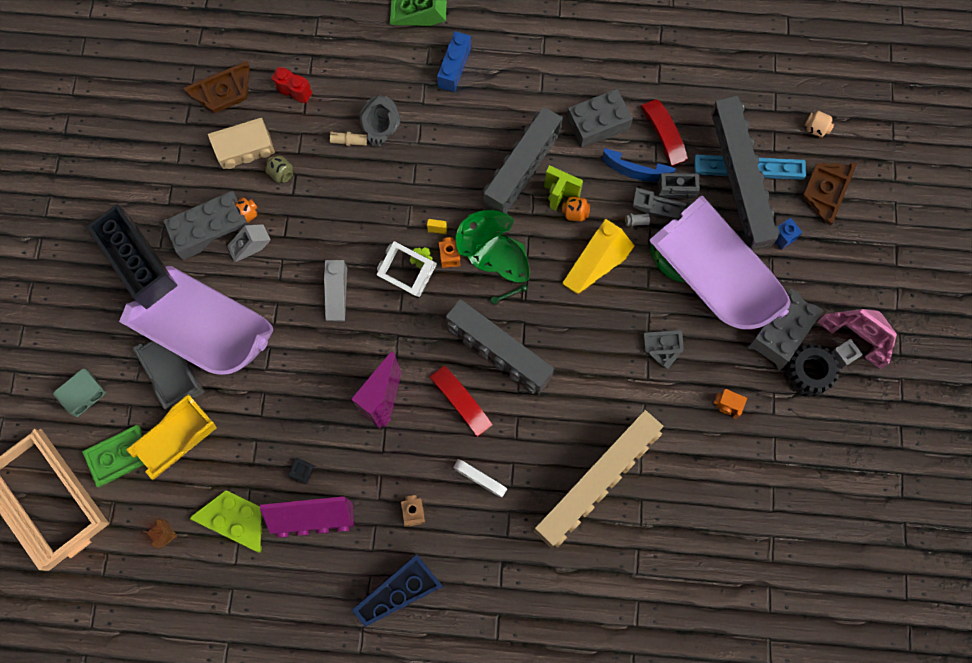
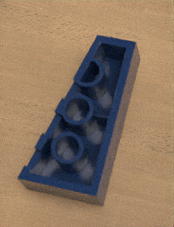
M415 554L353 607L352 611L366 627L442 588L443 585L421 558Z

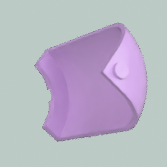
M703 196L699 197L680 214L682 216L680 220L675 219L649 240L716 316L726 324L740 329H755L769 324L777 317L781 319L789 312L787 309L791 302L781 283Z
M166 266V269L178 286L147 310L136 300L126 304L119 321L210 373L222 375L236 372L253 361L266 348L273 332L272 325L258 313L172 266Z

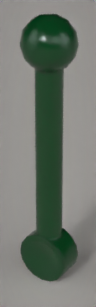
M523 284L520 288L502 296H494L491 298V303L496 305L498 301L520 291H527L528 287Z

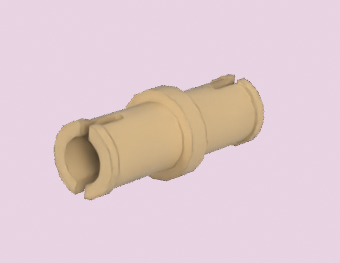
M330 132V143L346 144V146H367V134Z

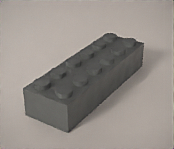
M545 107L540 112H536L531 126L525 128L522 139L516 141L511 155L508 154L505 157L502 168H498L494 173V180L491 184L488 183L483 190L485 209L503 213L508 212L559 137L563 117Z
M460 299L446 316L449 333L455 337H461L466 346L477 349L479 351L478 354L487 360L489 358L494 362L493 365L497 369L508 372L509 377L517 383L520 381L524 384V388L529 393L539 395L551 380L554 373L552 366Z

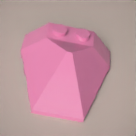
M859 309L829 313L817 321L818 324L832 334L845 325L872 345V348L865 356L867 360L880 369L889 364L897 334L879 311Z

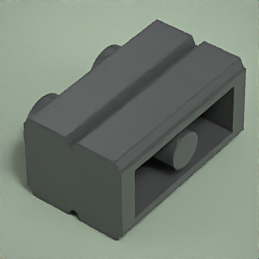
M661 173L658 180V197H687V199H695L699 192V174Z

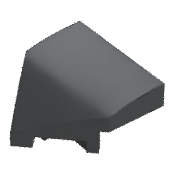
M682 330L643 333L645 353L666 369L683 352Z

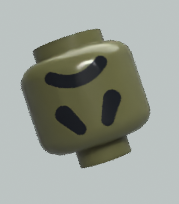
M283 156L270 157L267 160L266 173L274 181L285 183L293 176V166Z

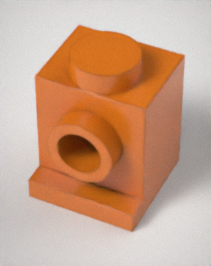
M451 237L444 238L443 242H439L442 268L461 266L460 255L456 248V240Z
M724 389L721 393H717L714 404H716L715 407L720 408L721 412L728 415L732 413L734 414L732 418L737 419L742 414L747 398Z

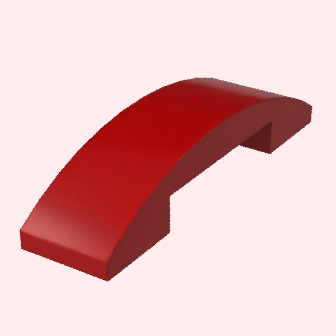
M658 99L642 104L641 108L647 120L651 121L665 148L663 152L670 166L672 167L687 161V153L680 134L663 104Z
M445 365L430 376L433 383L446 396L477 437L493 425L476 401Z

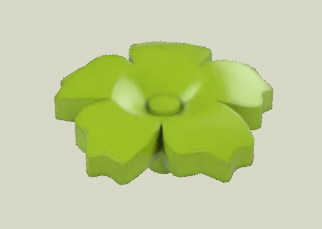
M426 247L422 251L421 248H414L412 250L431 261L433 259L429 256L430 252ZM411 256V264H416V267L421 270L424 262Z

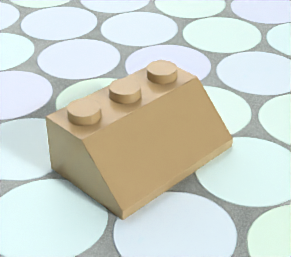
M262 118L208 134L218 162L223 169H231L236 165L250 163L261 157L267 158L275 153L270 134Z

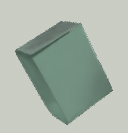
M82 369L53 393V396L71 415L79 417L107 392L89 370Z

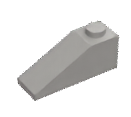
M325 260L326 321H345L347 266L344 260Z

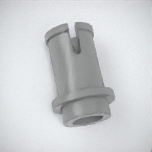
M629 213V215L625 216V224L630 228L637 225H649L650 217H647L649 214L633 215Z

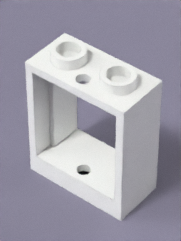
M394 241L393 244L388 246L384 261H381L377 267V276L420 297L437 263ZM398 249L424 262L412 288L386 274Z

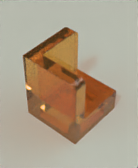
M159 518L156 520L157 525L147 533L153 540L151 545L154 548L162 549L176 538L177 534L166 520Z

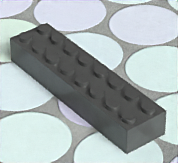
M737 95L715 101L711 116L745 240L749 248L754 251L771 247L779 236V229L777 225H774V211L768 204L769 193L767 189H764L762 183L764 182V175L762 171H759V158L757 153L754 154L753 151L754 140L748 133L749 122L747 118L744 119V104L742 101H739Z

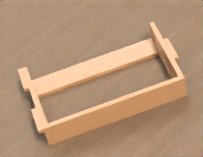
M33 429V432L0 456V470L36 444L91 522L84 530L53 552L0 476L1 516L37 568L49 571L67 556L69 558L74 557L92 543L90 539L109 525V522L43 430Z

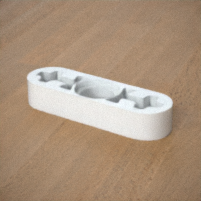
M460 459L457 460L453 467L457 472L500 498L507 491L506 487Z

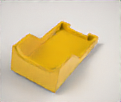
M188 394L170 409L158 425L126 450L133 458L139 457L148 468L145 472L154 480L217 427Z

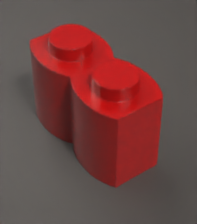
M278 67L272 75L274 85L281 94L292 96L294 100L300 103H306L312 95L310 84L306 78L300 75H293L290 70L283 67Z

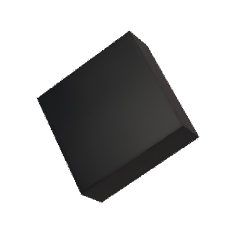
M296 458L288 476L307 484L315 465Z

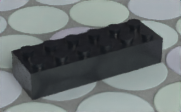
M118 204L87 226L133 299L146 310L178 286L130 215Z

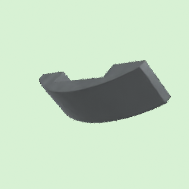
M636 188L632 206L656 217L680 220L682 218L680 214L693 202L683 203L654 196V192Z

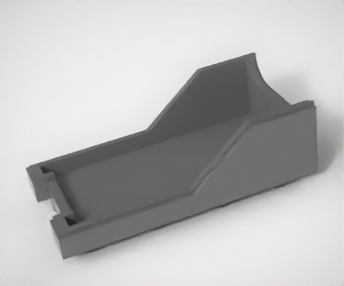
M234 191L164 220L174 249L183 260L201 253L214 239L248 225L245 216L240 215L235 204L238 202Z
M792 288L787 292L791 302L787 309L789 312L781 319L777 317L769 324L763 326L747 348L748 350L755 349L773 361L778 367L777 371H780L790 361L823 311L817 305L808 304Z
M154 341L146 345L140 343L133 347L135 354L151 380L156 396L165 410L170 411L175 404L188 394L192 399H195L205 392L187 360Z

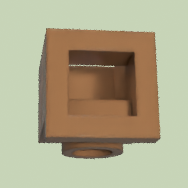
M417 495L405 497V501L401 502L405 527L426 524L422 499H417ZM411 506L416 507V512L413 514L409 512Z

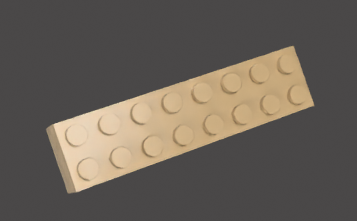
M645 410L533 532L550 548L554 545L558 548L567 538L564 534L568 530L570 532L574 531L581 523L578 519L581 516L585 518L595 508L592 504L595 501L599 503L608 494L606 488L609 486L612 489L622 478L619 474L621 472L626 474L636 463L633 459H639L649 449L646 445L648 443L652 445L662 435L660 430L663 428V425Z

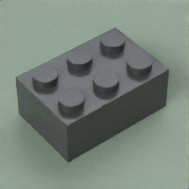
M618 89L569 107L566 117L581 148L629 130L633 120Z

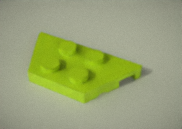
M227 490L191 517V520L260 553L262 550L261 519L263 515L260 506Z

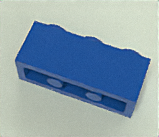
M454 31L437 76L439 88L452 92L456 91L472 48L470 35Z

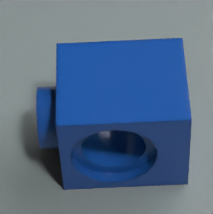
M791 218L778 226L779 236L775 243L782 250L796 241L802 234L800 228Z

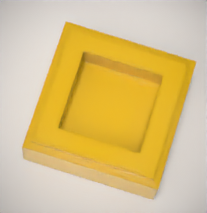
M428 219V232L446 235L447 222Z

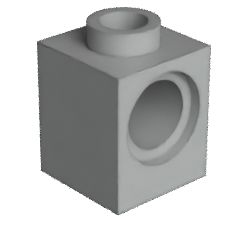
M851 339L829 353H834L835 357L833 358L838 360L839 364L837 367L840 370L863 355Z

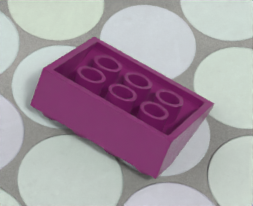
M392 351L352 398L361 415L379 429L382 425L385 427L392 418L390 416L393 411L402 373L395 353Z
M345 496L260 505V510L270 534L276 535V538L289 537V533H296V536L309 535V531H317V534L329 533V529H337V532L349 531V527H354L353 503Z

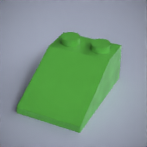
M391 0L390 24L431 26L445 22L447 0Z

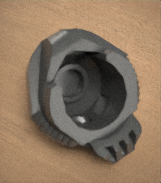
M377 95L372 97L360 111L361 127L368 133L367 139L374 146H382L387 137L393 135L400 126L401 118L397 106L387 96Z

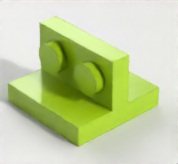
M549 165L544 187L550 189L549 193H551L548 198L550 201L549 208L556 211L563 196L567 198L572 196L580 197L583 180Z

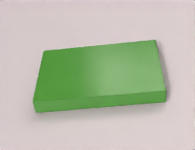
M135 425L82 451L96 487H101L145 465L138 456L133 458L126 450L144 436L139 425Z

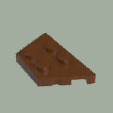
M246 61L186 86L184 90L211 112L217 113L247 100L249 63Z
M817 163L812 171L802 198L829 226L834 222L857 163H851L850 165Z

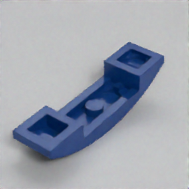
M604 148L602 160L610 168L622 175L641 181L658 182L661 173H674L676 169L659 163L656 169L620 160L622 153Z

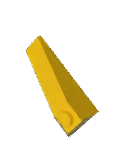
M605 219L562 285L578 295L595 283L597 279L604 274L606 275L618 264L620 265L624 262L635 245L621 228Z

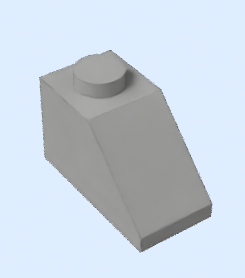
M245 225L227 247L234 262H238L261 251L270 242V237L264 225Z

